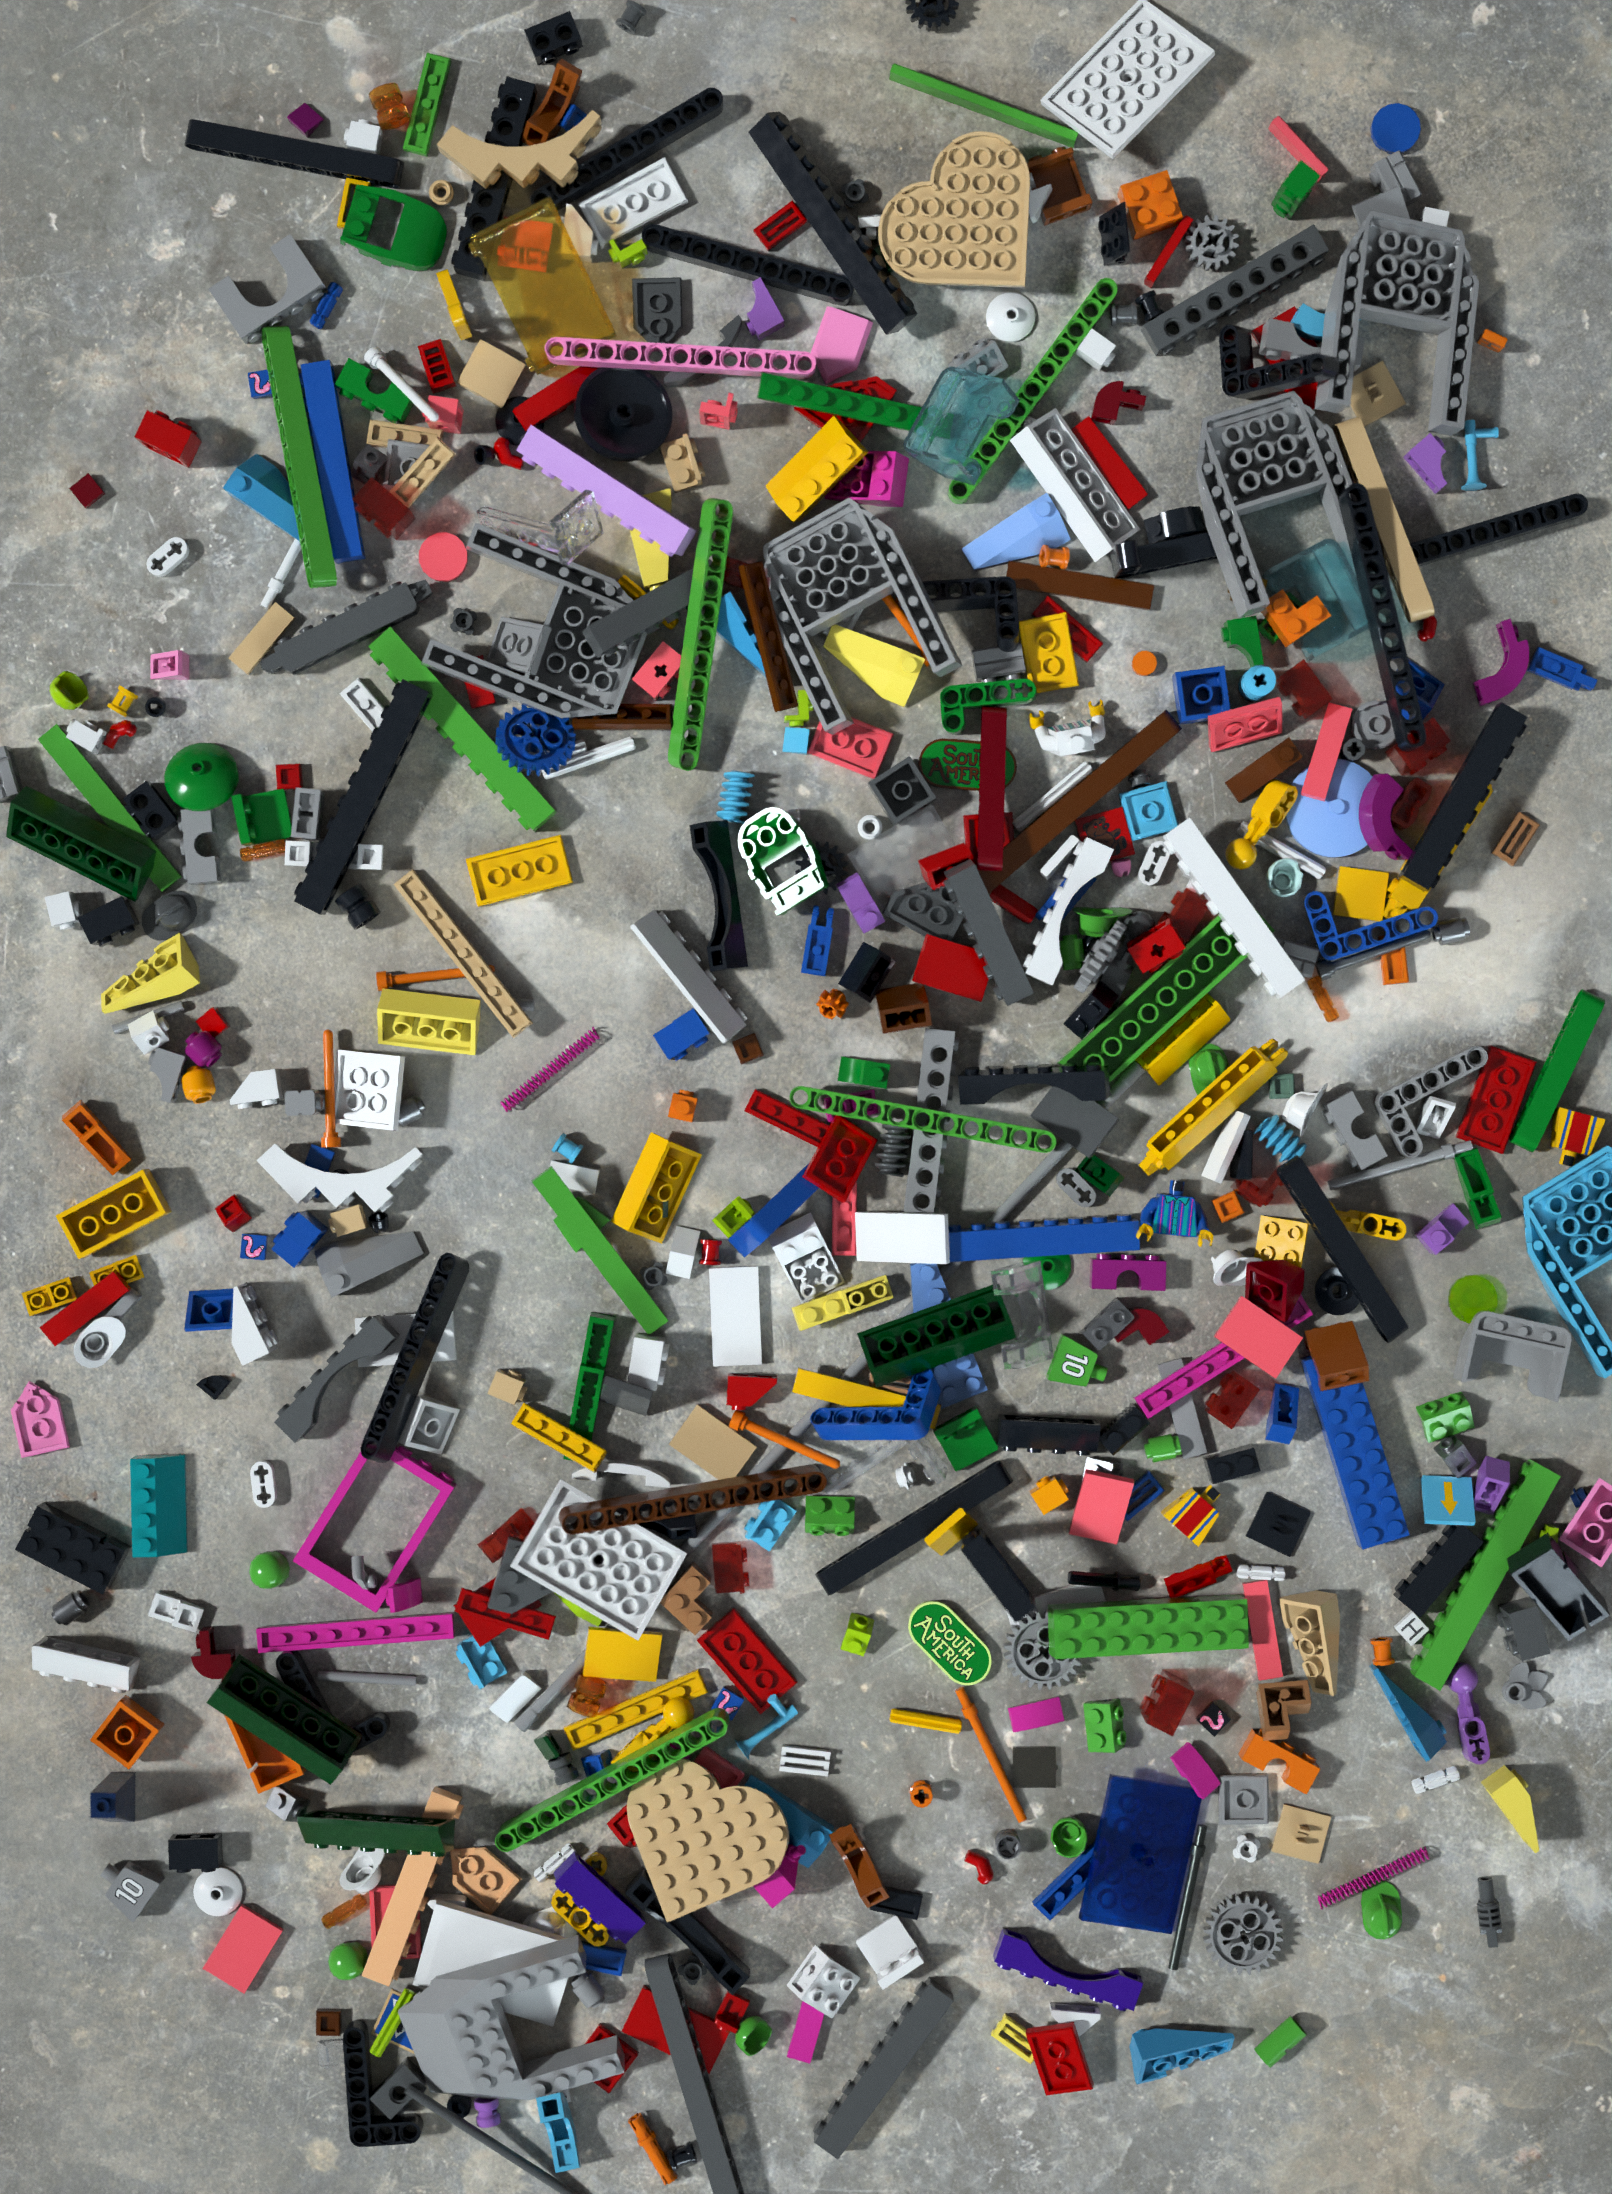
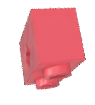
M429 395L427 403L439 414V419L433 422L422 412V417H425V422H427L429 427L448 433L461 434L464 409L459 400Z
M662 641L632 678L633 683L655 701L659 696L663 699L672 688L669 684L674 678L678 679L681 655ZM665 667V672L667 676L664 677L661 675L659 676V678H657L658 674L656 672V669L659 668L662 670Z

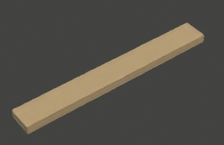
M412 869L394 883V886L510 1035L515 1038L533 1024L528 1015L415 870Z

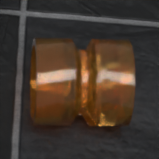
M384 84L376 87L369 93L373 109L377 110L378 115L376 117L382 130L396 129L409 122L411 118L406 105L401 103L403 96L398 84Z
M579 1673L574 1685L576 1692L571 1693L567 1707L580 1715L595 1718L601 1705L599 1699L604 1697L608 1683L601 1678L583 1677V1674Z

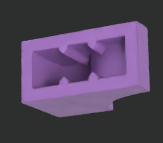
M761 277L752 282V289L756 298L752 310L747 313L748 321L745 323L751 336L756 335L759 341L785 327V321Z
M1429 433L1403 458L1436 494L1447 484L1441 471V458L1446 450L1442 440L1437 436L1433 437Z
M857 872L836 884L863 933L885 922Z
M1451 1203L1414 1235L1429 1253L1437 1255L1454 1240L1455 1236L1469 1221L1455 1204Z
M1485 1456L1478 1470L1477 1481L1473 1491L1475 1511L1490 1515L1494 1514L1510 1484V1462Z

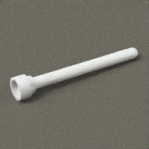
M372 347L366 352L364 360L372 369L381 370L431 421L436 422L439 419V414L387 363L386 354L379 347Z

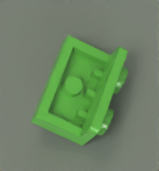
M1462 1392L1450 1394L1416 1407L1428 1443L1475 1428L1470 1404Z
M806 1496V1533L820 1536L824 1533L847 1536L854 1533L855 1497Z
M1113 1699L1110 1702L1087 1701L1083 1703L1088 1752L1115 1753L1124 1748L1126 1732L1123 1730L1124 1710L1120 1699Z

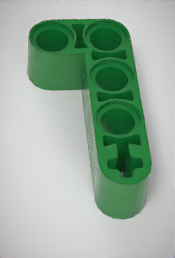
M1029 679L945 687L940 694L943 727L951 735H958L966 727V709L1028 704L1036 699L1037 688L1033 681ZM1025 685L1032 690V692H1028V697H1024L1022 693H1015L1016 698L1012 699L1013 692L1011 686H1014L1015 691H1022ZM1001 687L1008 690L1006 698L1002 700L996 699L994 696L995 691ZM974 690H981L983 692V698L978 702L970 700V695ZM956 692L959 696L958 701L955 704L946 703L947 694ZM951 717L960 718L959 727L956 729L948 727V720Z

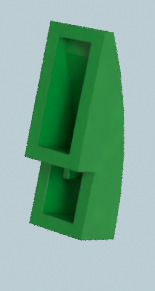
M1478 1148L1455 1154L1454 1161L1476 1230L1499 1223L1502 1216L1493 1196L1494 1190Z

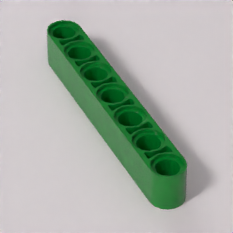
M1581 989L1577 994L1509 1138L1510 1143L1531 1153L1537 1148L1603 1010L1605 999L1584 989Z

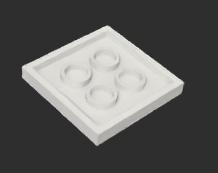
M337 1050L334 1074L335 1124L398 1131L405 1057Z

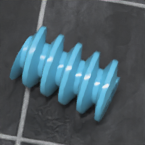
M1256 665L1240 677L1238 690L1245 699L1258 701L1274 689L1276 676L1270 667Z
M742 771L725 772L723 777L729 781L723 782L721 786L728 791L721 792L720 797L726 801L718 802V806L724 810L717 811L716 816L723 820H728V822L744 824L745 822L740 820V817L747 816L748 813L741 809L750 804L743 799L744 797H751V793L745 789L753 787V784L747 781V778L755 777V775Z
M1278 1115L1266 1118L1254 1129L1253 1134L1261 1132L1259 1141L1268 1139L1266 1148L1275 1147L1272 1153L1273 1156L1279 1153L1282 1154L1279 1159L1280 1163L1291 1159L1295 1155L1301 1157L1307 1147L1305 1143L1297 1145L1300 1140L1298 1136L1291 1138L1293 1134L1292 1129L1284 1131L1286 1127L1285 1122L1277 1124L1279 1120Z

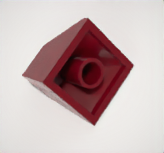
M1286 1260L1249 1262L1246 1264L1245 1298L1269 1315L1286 1322L1303 1291L1305 1269Z

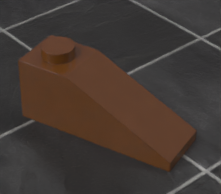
M1288 737L1230 778L1225 784L1239 803L1299 761L1303 756Z

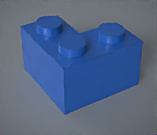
M693 1008L653 1036L668 1060L674 1058L675 1061H678L688 1054L686 1049L693 1045L695 1048H698L708 1042L707 1036L711 1033Z
M307 1210L293 1212L284 1223L287 1227L281 1230L274 1238L273 1242L275 1245L272 1247V1250L293 1268L298 1267L329 1228Z

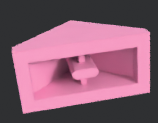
M182 650L152 654L151 679L189 680V655Z

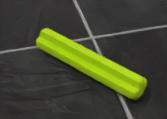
M408 1988L403 1990L371 2046V2054L376 2057L382 2056L401 2023L398 2010L404 2004L413 2000V1997L416 1995L415 1992Z

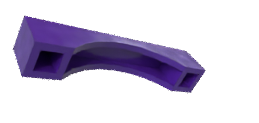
M1002 1928L993 1953L994 1962L1002 1969L1011 1970L1013 1968L1020 1971V1974L1027 1978L1033 1979L1035 1976L1043 1979V1982L1050 1986L1057 1987V1984L1064 1986L1070 1993L1080 1995V1993L1087 1994L1091 2000L1098 2003H1103V2001L1112 2003L1114 2008L1121 2011H1126V2009L1134 2011L1143 1986L1141 1976L1119 1968L1096 1974H1081L1064 1970L1043 1958L1031 1945L1026 1935L1006 1928Z

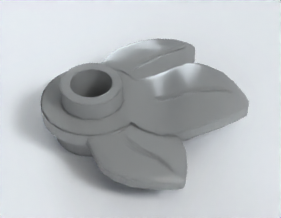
M1526 1662L1519 1663L1510 1671L1509 1680L1502 1687V1695L1511 1704L1520 1703L1524 1708L1531 1710L1541 1708L1546 1705V1701L1539 1691L1545 1685L1548 1676L1540 1671L1529 1672ZM1512 1687H1517L1518 1689L1515 1695L1510 1694Z

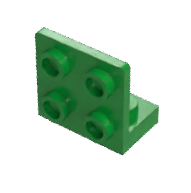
M284 789L248 796L242 794L231 796L241 845L251 846L292 838V823Z
M976 1406L933 1429L936 1438L956 1472L998 1450V1446Z

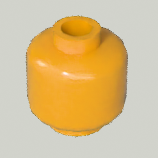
M192 1066L181 1077L185 1097L187 1100L193 1101L194 1104H201L211 1100L212 1095L216 1092L212 1073L208 1069Z

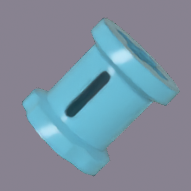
M562 1133L551 1151L560 1153L569 1159V1163L573 1164L584 1146L575 1144L566 1138L565 1133Z

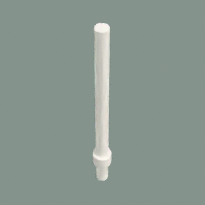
M294 539L275 578H271L267 586L269 589L260 605L268 610L276 595L281 593L285 584L283 582L301 550L298 540Z

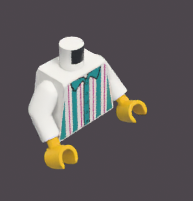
M1100 699L1098 706H1092L1091 701H1089L1088 706L1092 719L1051 727L1044 726V713L1042 711H1039V717H1033L1032 713H1030L1029 725L1032 729H1035V734L1041 748L1058 756L1094 750L1095 744L1105 738L1103 717L1105 710L1103 701Z

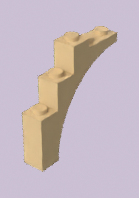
M592 110L578 125L563 135L544 143L522 147H505L485 143L468 136L452 125L437 143V147L440 153L485 189L490 184L494 185L501 176V170L524 189L528 184H533L540 174L539 170H542L561 187H564L567 182L571 184L577 177V170L579 168L574 158H579L585 151V144L590 138L594 139L602 129V126H600L602 122L600 115Z

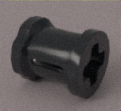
M1155 290L1149 291L1135 300L1145 316L1144 320L1146 323L1164 313V310L1160 308L1155 298Z
M691 2141L681 2148L667 2150L669 2162L674 2172L678 2171L679 2167L691 2162L693 2164L698 2163Z

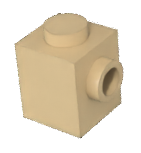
M362 1204L330 1213L331 1219H328L332 1233L336 1232L337 1237L369 1227Z
M498 1369L487 1394L515 1405L518 1400L523 1401L528 1387L524 1386L526 1380L521 1378V1373L511 1369L508 1372Z

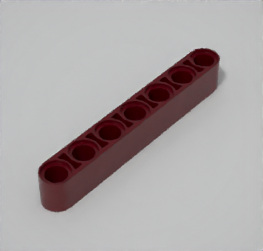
M982 707L977 844L978 871H1002L1007 707Z

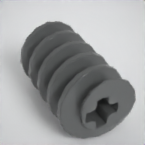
M882 1124V1128L887 1130L888 1133L880 1134V1138L884 1139L886 1143L878 1144V1147L884 1150V1152L876 1154V1157L880 1158L882 1162L875 1163L874 1166L880 1169V1172L877 1173L904 1177V1173L899 1171L898 1168L906 1167V1164L900 1161V1159L907 1158L908 1156L902 1149L909 1148L910 1146L903 1141L904 1139L911 1138V1134L905 1131L910 1128Z

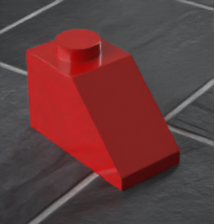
M729 1373L726 1405L732 1406V1410H746V1406L751 1407L777 1384V1376Z

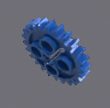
M522 705L520 711L513 707L512 714L506 712L505 719L499 720V727L496 728L495 744L498 745L497 752L502 753V761L509 760L510 768L517 765L518 773L524 768L527 769L526 773L528 776L532 770L536 772L537 776H540L541 770L550 775V768L559 771V765L566 766L567 758H572V752L575 751L576 734L573 733V726L569 725V718L562 719Z

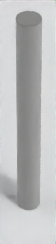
M318 1671V1680L408 1686H416L417 1676Z

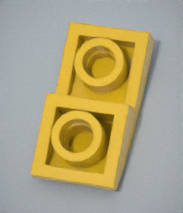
M136 1254L89 1272L93 1285H96L115 1269L127 1284L145 1277Z
M69 1277L21 1293L29 1316L77 1299Z

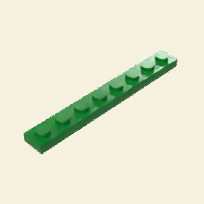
M761 373L757 399L945 440L949 439L954 415L767 373Z

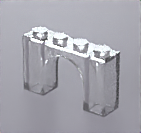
M1041 1261L1018 1262L991 1271L994 1296L1014 1294L1021 1309V1329L1017 1338L1001 1345L1004 1369L1028 1368L1054 1358Z

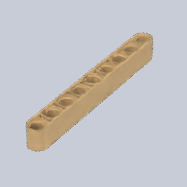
M1355 417L1335 424V436L1353 483H1360L1367 489L1384 562L1407 621L1412 623L1433 616L1435 613L1433 602L1360 417Z

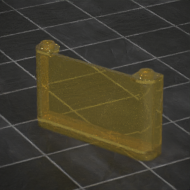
M550 196L469 236L472 242L468 243L472 254L474 257L479 256L483 261L527 351L528 357L524 360L531 373L535 371L539 375L557 366L548 360L545 352L546 342L553 337L610 340L617 336ZM554 346L550 354L559 356L563 353L564 349L561 346ZM580 347L575 351V355L577 356L588 349Z

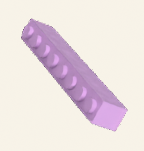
M530 425L516 450L523 455L521 458L523 461L531 466L538 464L543 468L541 470L543 474L551 479H554L556 476L562 480L560 485L571 492H574L576 489L582 493L581 499L591 505L596 502L602 506L601 512L611 518L614 515L622 519L620 521L622 526L631 531L634 528L641 532L640 537L651 544L654 541L661 545L660 550L671 557L673 554L683 556L697 532L696 529L541 428Z

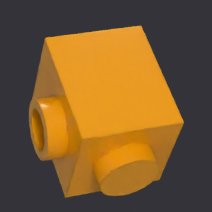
M1047 1475L1036 1482L1037 1486L1029 1491L1043 1515L1069 1500L1066 1496V1493L1069 1492L1067 1486L1062 1479L1057 1481L1055 1476L1049 1478Z

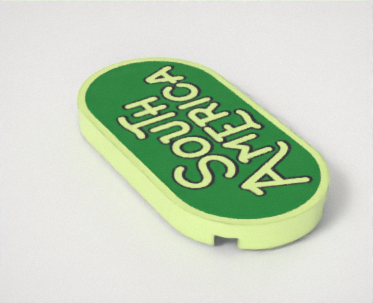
M925 1601L918 1604L912 1610L908 1623L912 1640L952 1681L960 1685H974L987 1676L992 1662L987 1645L948 1605L940 1601Z

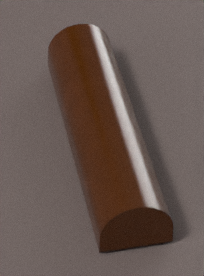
M620 704L617 714L573 717L572 726L574 730H671L672 704Z

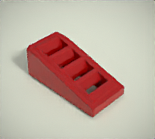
M438 339L417 346L433 394L456 387L442 340ZM436 347L439 348V352L426 356L425 351ZM442 357L441 361L432 364L428 363V360ZM443 365L445 367V369L434 373L431 372V369ZM445 374H447L448 378L436 382L434 381V378Z

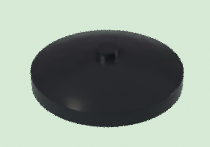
M600 367L584 380L574 402L575 423L584 441L598 454L615 461L631 462L650 456L663 444L672 424L673 414L669 396L658 379L646 370Z

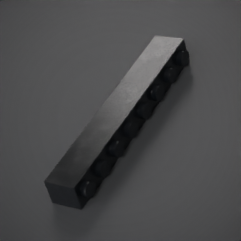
M1502 702L1495 706L1399 874V878L1422 891L1435 888L1441 877L1438 875L1442 866L1446 867L1453 857V854L1450 853L1454 845L1458 846L1465 836V832H1463L1464 827L1467 823L1471 824L1478 813L1475 810L1479 801L1483 803L1490 792L1487 788L1491 780L1495 781L1502 771V768L1499 767L1504 758L1507 760L1515 748L1512 743L1516 737L1520 738L1527 727L1524 724L1527 716Z

